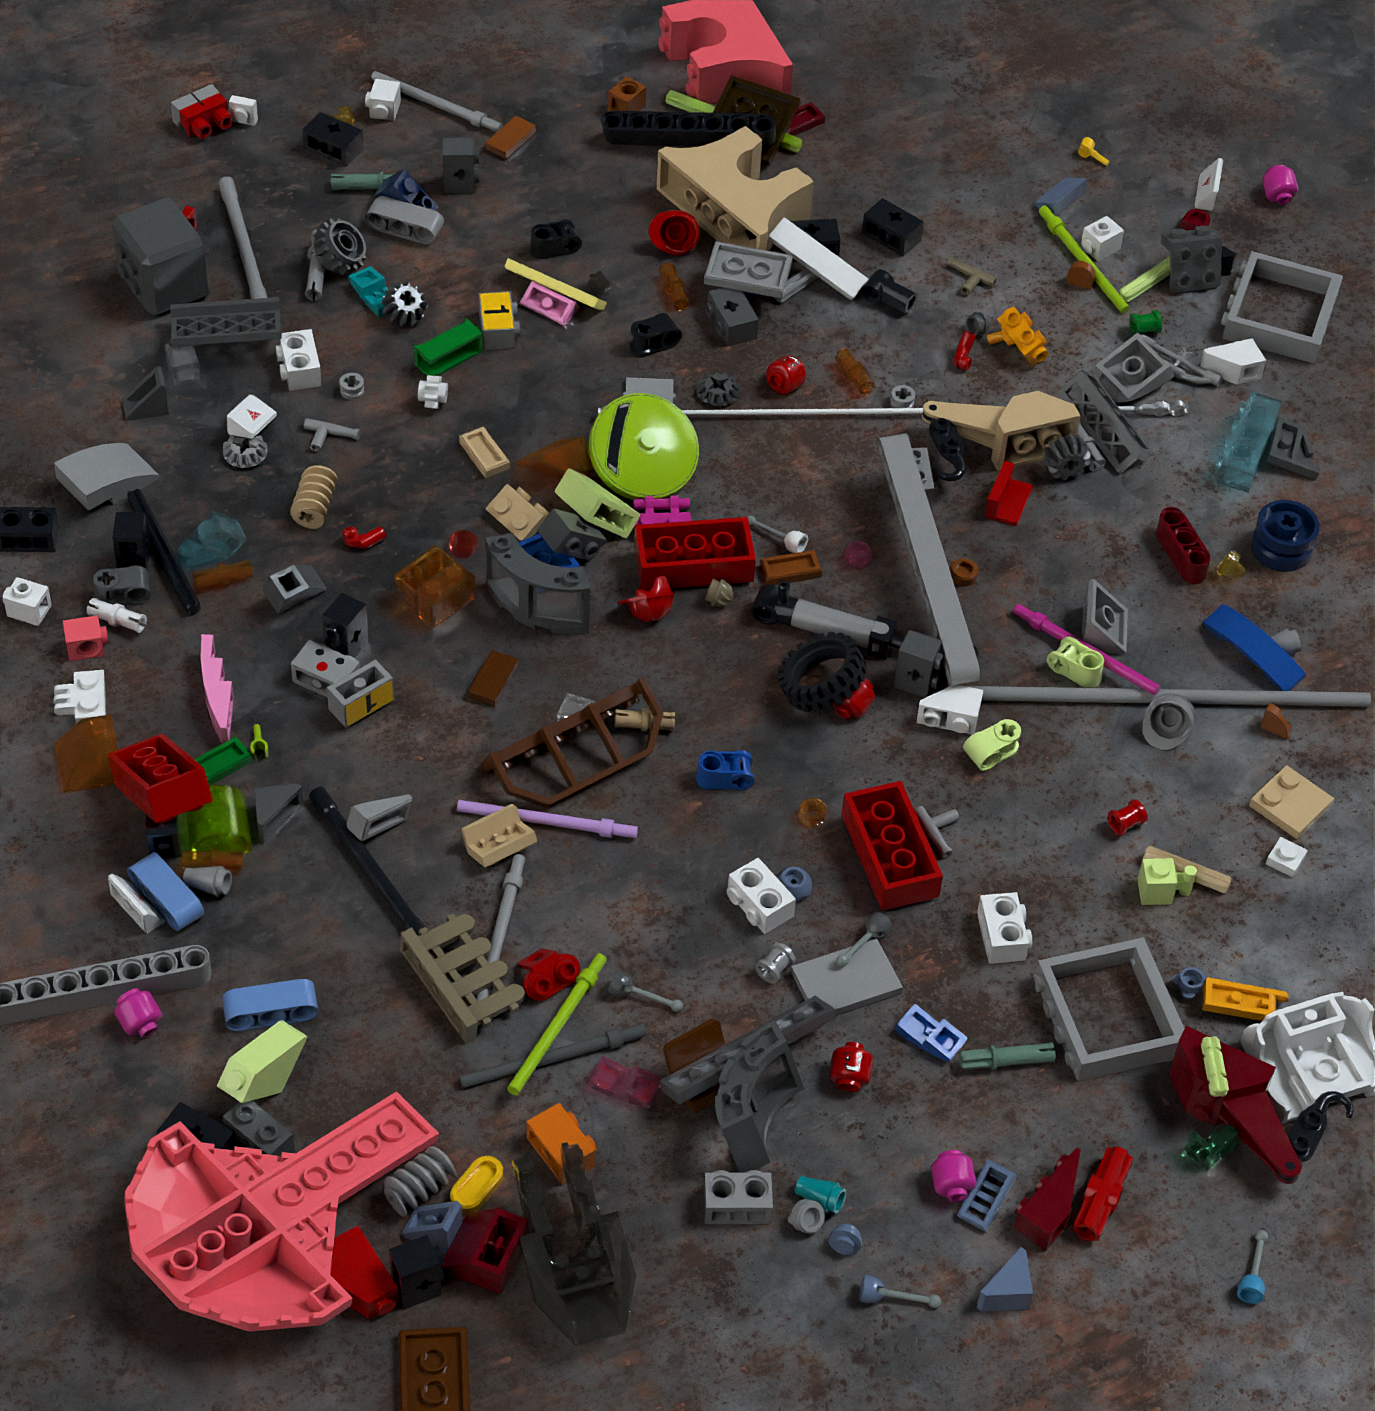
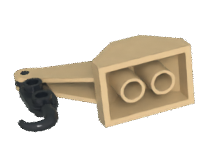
M1035 391L1013 396L1006 407L928 401L923 406L922 419L930 424L929 434L940 455L951 462L956 469L954 473L947 474L936 468L934 470L935 474L942 480L956 481L961 479L966 472L964 445L959 436L992 448L991 460L997 471H999L1004 461L1015 463V467L1043 461V449L1050 447L1049 441H1056L1059 435L1063 438L1068 433H1071L1073 436L1077 435L1080 414L1074 404L1043 392Z

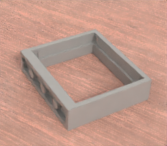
M1251 251L1249 260H1243L1239 272L1242 278L1237 277L1233 288V292L1236 295H1230L1227 310H1230V312L1225 311L1222 317L1221 325H1225L1222 339L1236 342L1253 338L1259 349L1315 364L1339 294L1343 276ZM1252 275L1326 295L1312 337L1238 317Z
M1144 937L1038 960L1036 973L1033 974L1036 983L1035 990L1042 995L1045 1015L1047 1018L1052 1019L1055 1039L1058 1044H1062L1065 1050L1066 1065L1070 1066L1073 1070L1077 1082L1173 1060L1178 1041L1185 1028ZM1130 962L1163 1038L1087 1054L1056 978Z

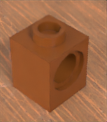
M628 76L608 91L607 111H640L646 106V86Z

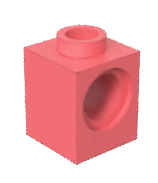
M98 615L63 620L69 661L105 656L103 644L109 643L106 626L100 627Z

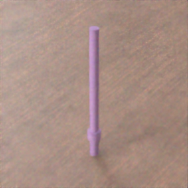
M458 800L457 812L488 816L505 806ZM517 808L520 820L523 822L599 833V836L612 838L613 835L637 838L638 826L618 824L612 819L602 818L601 821Z

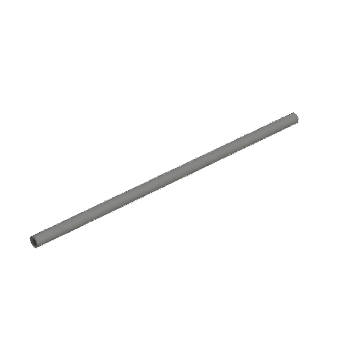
M966 686L983 690L982 701L1151 703L1159 695L1174 693L1184 696L1191 704L1269 705V703L1277 706L1370 707L1371 705L1370 692L1160 689L1156 695H1153L1144 689Z

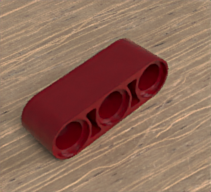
M1176 507L1164 508L1160 512L1156 537L1181 577L1190 584H1200L1206 579L1211 559L1210 553L1180 509Z

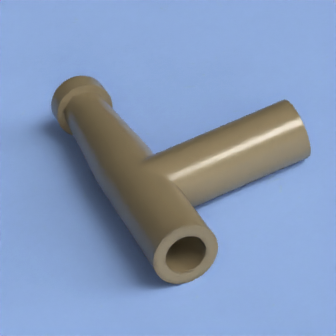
M950 257L947 262L948 267H953L970 277L960 288L961 293L964 295H969L979 282L994 287L997 282L996 277L957 261L953 257Z

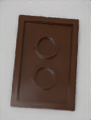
M467 1327L399 1330L400 1411H470Z

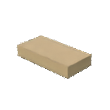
M484 426L459 436V443L485 478L510 469L509 460Z

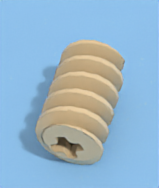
M317 465L310 466L304 470L290 509V514L297 524L309 529L322 527L337 483V476L334 471Z

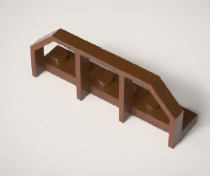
M642 677L636 683L596 703L592 702L584 709L548 727L546 725L538 732L496 753L489 754L481 765L486 774L494 770L507 795L547 808L649 756L653 752L664 713L645 678ZM642 695L654 717L644 750L624 760L604 721L615 715L613 710L621 706L626 710L640 702L638 697ZM592 721L615 765L578 783L557 744L565 740L563 735L571 731L576 735L590 727L588 723ZM546 744L569 789L548 798L515 787L505 771L513 766L511 761L519 757L525 761L538 754L537 748Z

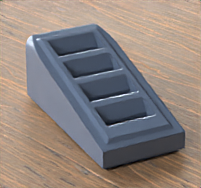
M987 1159L976 1178L975 1189L968 1193L957 1217L987 1232L1011 1191L1017 1174ZM990 1176L1003 1183V1186L1000 1188L987 1181V1178ZM982 1187H985L998 1195L994 1198L980 1190ZM976 1197H979L992 1204L989 1209L974 1200ZM972 1207L984 1213L986 1217L982 1220L968 1213V1210Z

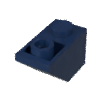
M405 169L386 178L374 195L376 198L378 196H386L434 211L439 207Z

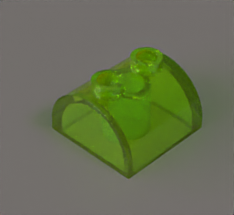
M210 785L213 801L205 804L198 811H186L191 859L253 852L247 801L244 793L238 788L229 785Z

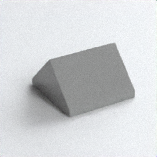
M1091 579L1088 581L1083 605L1082 640L1104 653L1123 655L1127 649L1128 609L1096 580Z

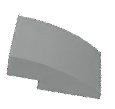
M109 443L93 446L54 462L56 479L88 511L107 500L114 505L125 499L129 491L142 489L160 479L159 474L127 443Z

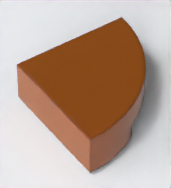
M1269 703L1260 728L1288 739L1292 732L1290 721L1287 722L1281 715L1282 710Z

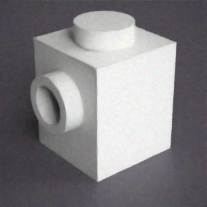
M375 79L372 90L367 92L365 106L369 107L370 118L395 121L401 102L400 82Z
M1105 216L1084 228L1080 247L1098 262L1121 249L1124 230L1108 216Z
M16 577L11 587L6 588L2 598L7 617L36 626L40 625L52 606L47 586Z

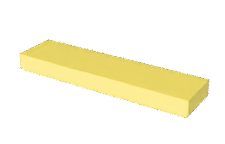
M509 258L504 266L506 267L505 269L597 310L604 311L607 304L606 301Z

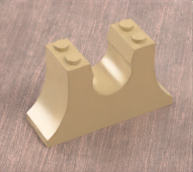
M746 126L707 145L692 148H672L666 146L658 150L657 190L680 210L694 216L699 226L718 242L769 251L774 244L768 240V236L784 217L789 221L810 220L814 181L797 167L783 171L772 179L758 180L760 177L762 139ZM748 229L757 238L749 240L745 230Z

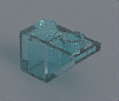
M212 511L181 544L178 551L186 568L194 570L230 559L247 538L237 519Z

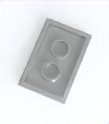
M715 241L704 276V284L782 298L793 256Z
M877 938L867 941L849 958L848 964L844 967L837 964L836 958L840 954H845L851 947L791 966V974L805 1001L813 996H817L834 1008L835 1015L901 994L903 986Z

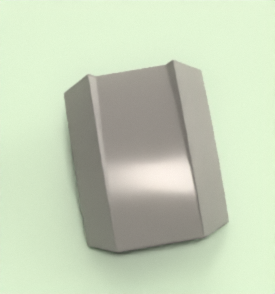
M1138 332L1094 367V376L1116 404L1142 397L1174 377L1171 365L1165 359H1162Z

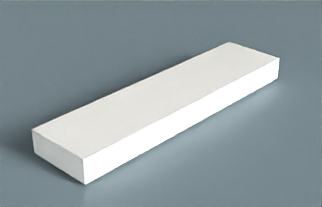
M785 217L768 236L770 242L788 255H792L793 259L851 301L860 292L862 285L868 280L867 277Z

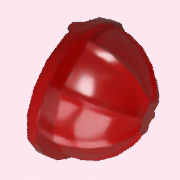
M668 210L658 213L651 220L648 235L651 242L657 248L668 254L679 256L685 255L695 248L700 238V231L694 216L686 211Z
M663 575L655 579L653 587L649 591L639 588L635 592L636 597L617 601V605H628L631 613L641 621H657L663 619L669 613L673 603V596L675 595L674 592H671L666 576Z

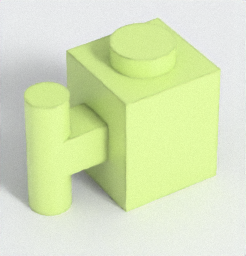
M1173 858L1143 859L1137 879L1141 905L1172 904L1176 890H1179V894L1182 896H1189L1197 869L1192 865H1188L1183 873H1176Z

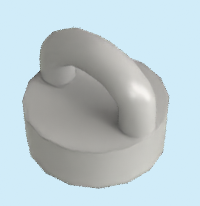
M810 1199L800 1200L794 1205L792 1213L788 1216V1222L800 1232L815 1233L824 1223V1209L816 1201Z

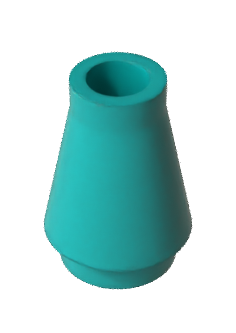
M802 1175L796 1183L795 1194L820 1203L827 1214L830 1212L837 1214L844 1204L846 1189L842 1188L839 1182L813 1179Z

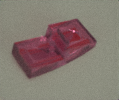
M602 1055L587 1087L615 1099L650 1108L659 1090L662 1078L636 1065L630 1070Z

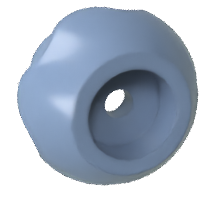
M791 866L784 868L777 874L778 880L796 898L797 902L804 900L806 896L811 894L812 879L804 869Z

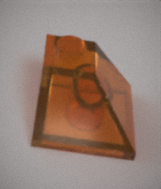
M584 435L561 438L516 460V464L519 467L558 478H563L568 468L585 476L589 475L588 470L594 468Z
M112 714L81 719L55 742L63 794L115 784L106 755L118 750Z

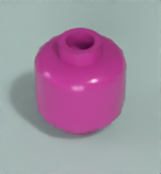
M1275 165L1269 168L1262 178L1265 195L1270 202L1284 205L1291 202L1292 198L1298 193L1299 187L1295 173L1285 165Z
M134 988L117 999L114 1014L127 1035H140L141 1038H145L158 1030L157 1023L161 1020L163 1014L149 991H140L138 988Z
M948 1150L940 1153L937 1156L938 1159L931 1165L935 1192L941 1197L948 1198L951 1202L965 1200L967 1194L976 1187L972 1159L959 1150Z

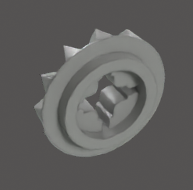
M230 435L228 442L223 443L224 459L230 465L238 468H250L260 464L266 458L268 452L267 443L263 441L261 435L255 436L253 439ZM246 445H248L249 448H246L245 451H243V453L241 454L240 449H243Z

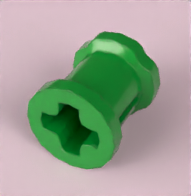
M1152 310L1150 314H1130L1129 327L1132 336L1137 332L1139 334L1146 332L1161 333L1162 318L1160 312Z

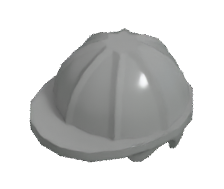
M1174 693L1156 697L1149 704L1143 719L1142 732L1146 741L1152 747L1160 750H1169L1180 745L1195 728L1197 718L1194 706L1184 696Z

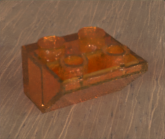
M436 545L393 575L395 583L413 613L433 629L476 598L475 575Z

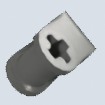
M130 566L126 568L101 569L93 576V583L97 588L94 598L112 605L116 603L121 605L142 604L148 601L151 596L148 572L144 567ZM104 577H107V585H105ZM106 591H109V599L106 597Z

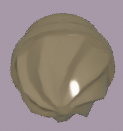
M712 579L705 600L711 602L713 607H724L733 599L732 587L723 579L720 581Z

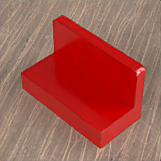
M1004 461L988 497L985 517L1017 526L1032 492L1033 485L1012 479L1015 463Z

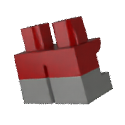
M213 84L192 92L193 96L188 94L171 102L173 122L178 127L183 126L190 138L197 135L200 139H204L210 136L213 127L219 126L225 130L232 126V117L228 111L227 100Z

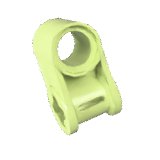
M1063 638L1060 647L1047 655V663L1054 672L1062 674L1081 687L1094 688L1100 684L1104 665L1102 654L1083 645L1075 638Z
M1010 719L1001 720L997 724L971 735L965 741L963 749L981 771H987L1017 753L1019 748L1017 740L1021 736V727L1016 721Z

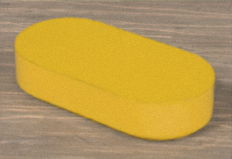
M492 1156L479 1157L453 1185L450 1192L451 1202L458 1201L462 1205V1214L478 1211L498 1188L503 1180V1166L501 1162Z

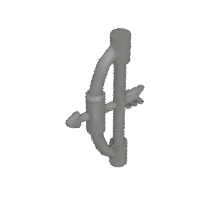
M1144 334L1141 335L1153 350L1175 361L1174 364L1168 362L1171 365L1175 378L1197 384L1212 383L1215 386H1219L1221 383V376L1210 370L1206 371L1188 361L1193 352H1186L1183 347L1177 355L1158 345L1157 341ZM1181 364L1203 377L1187 374L1185 370L1177 366Z

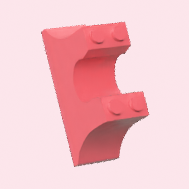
M688 0L662 7V17L659 18L661 37L658 38L659 47L662 52H665L670 61L687 60L690 58V64H687L689 83L686 84V92L688 96L708 104L718 103L731 75L789 95L791 94L793 64L753 0Z

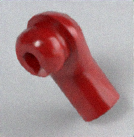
M963 331L953 359L954 366L964 371L970 369L972 365V359L968 355L976 338V335L969 331Z
M352 526L342 531L343 542L349 547L368 549L386 539V534L380 526L365 534H358L357 529Z

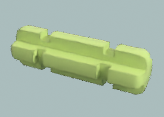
M1207 1036L1203 1038L1201 1048L1203 1055H1205L1203 1059L1207 1080L1210 1082L1208 1084L1210 1094L1213 1097H1224L1227 1095L1229 1086L1227 1079L1224 1077L1226 1076L1222 1052L1219 1051L1221 1049L1220 1040L1216 1036Z

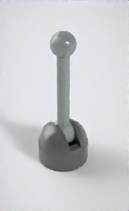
M875 912L868 918L865 924L866 934L845 954L837 956L836 962L839 966H846L849 958L870 938L880 940L892 931V923L885 914Z
M619 970L615 971L608 988V994L616 997H625L632 992L670 1006L674 1012H680L683 1009L682 1001H672L637 988L633 985V981L628 974Z

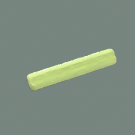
M1170 256L1119 290L1120 296L1125 302H1130L1170 275Z

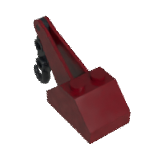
M1186 1026L1178 1041L1169 1071V1076L1185 1112L1192 1114L1200 1121L1209 1122L1213 1125L1225 1123L1275 1174L1279 1181L1285 1184L1295 1183L1302 1170L1301 1162H1306L1312 1158L1326 1130L1327 1107L1329 1103L1340 1102L1347 1110L1346 1117L1352 1118L1354 1108L1351 1100L1343 1093L1337 1091L1322 1093L1315 1103L1299 1114L1289 1136H1287L1267 1095L1276 1067L1220 1041L1221 1049L1219 1051L1223 1055L1226 1076L1224 1077L1228 1081L1229 1090L1224 1097H1213L1209 1090L1208 1084L1210 1082L1207 1080L1203 1059L1205 1055H1203L1201 1048L1203 1038L1208 1035Z

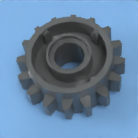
M330 218L316 228L317 232L313 234L315 238L313 243L315 254L322 265L328 270L340 273V275L346 272L348 275H351L364 265L363 261L367 258L365 256L366 244L362 234L354 225L339 218L334 221Z

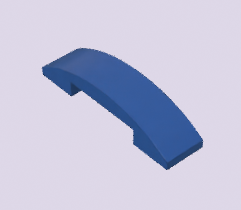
M1222 604L1202 622L1222 642L1225 640L1262 670L1265 678L1280 691H1291L1306 677L1303 669L1279 644L1233 608Z

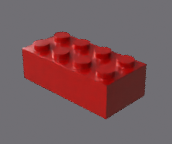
M748 517L635 525L634 551L640 588L643 590H650L655 579L663 575L666 576L670 588L707 586L711 584L712 579L717 581L723 579L728 584L754 582L756 557Z
M163 733L106 754L115 786L155 823L172 821L176 815L186 811H198L205 804L213 801L204 767Z
M902 781L844 793L841 816L881 911L940 897L943 874Z

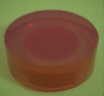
M467 530L453 533L449 539L450 551L459 558L473 556L478 550L477 536Z

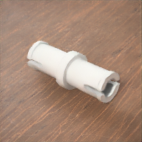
M92 598L89 604L95 605L96 608L87 606V614L89 616L98 615V618L108 621L109 625L114 627L123 626L140 633L145 627L140 626L137 622L145 625L147 623L146 615L127 610L124 605L118 603L112 605L97 598Z

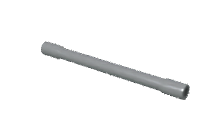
M223 177L219 180L218 185L222 199L226 204L249 284L251 299L268 298L260 278L241 213L234 181L231 177Z

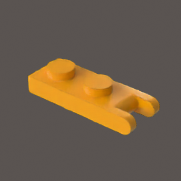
M1206 977L1203 986L1202 1010L1263 1021L1266 1015L1276 1011V1002H1288L1289 994L1285 991Z

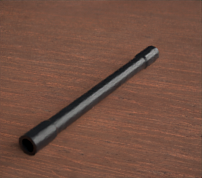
M322 786L313 789L309 794L312 803L320 814L327 819L401 921L404 930L412 927L417 936H419V930L426 926L413 913L362 841L347 828L346 819L338 810L337 804L326 789Z

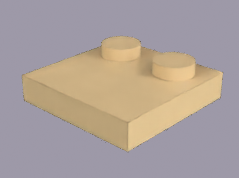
M1286 765L1251 798L1249 806L1297 840L1333 805L1335 798Z

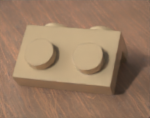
M506 484L485 508L521 541L534 536L537 533L538 527L549 515V512L538 502L534 506L528 501L532 497L521 487L515 490L509 484Z
M510 804L463 827L461 830L468 854L483 867L495 865L501 859L513 853L522 852L528 846L537 842L535 831L520 820L517 807L514 804Z

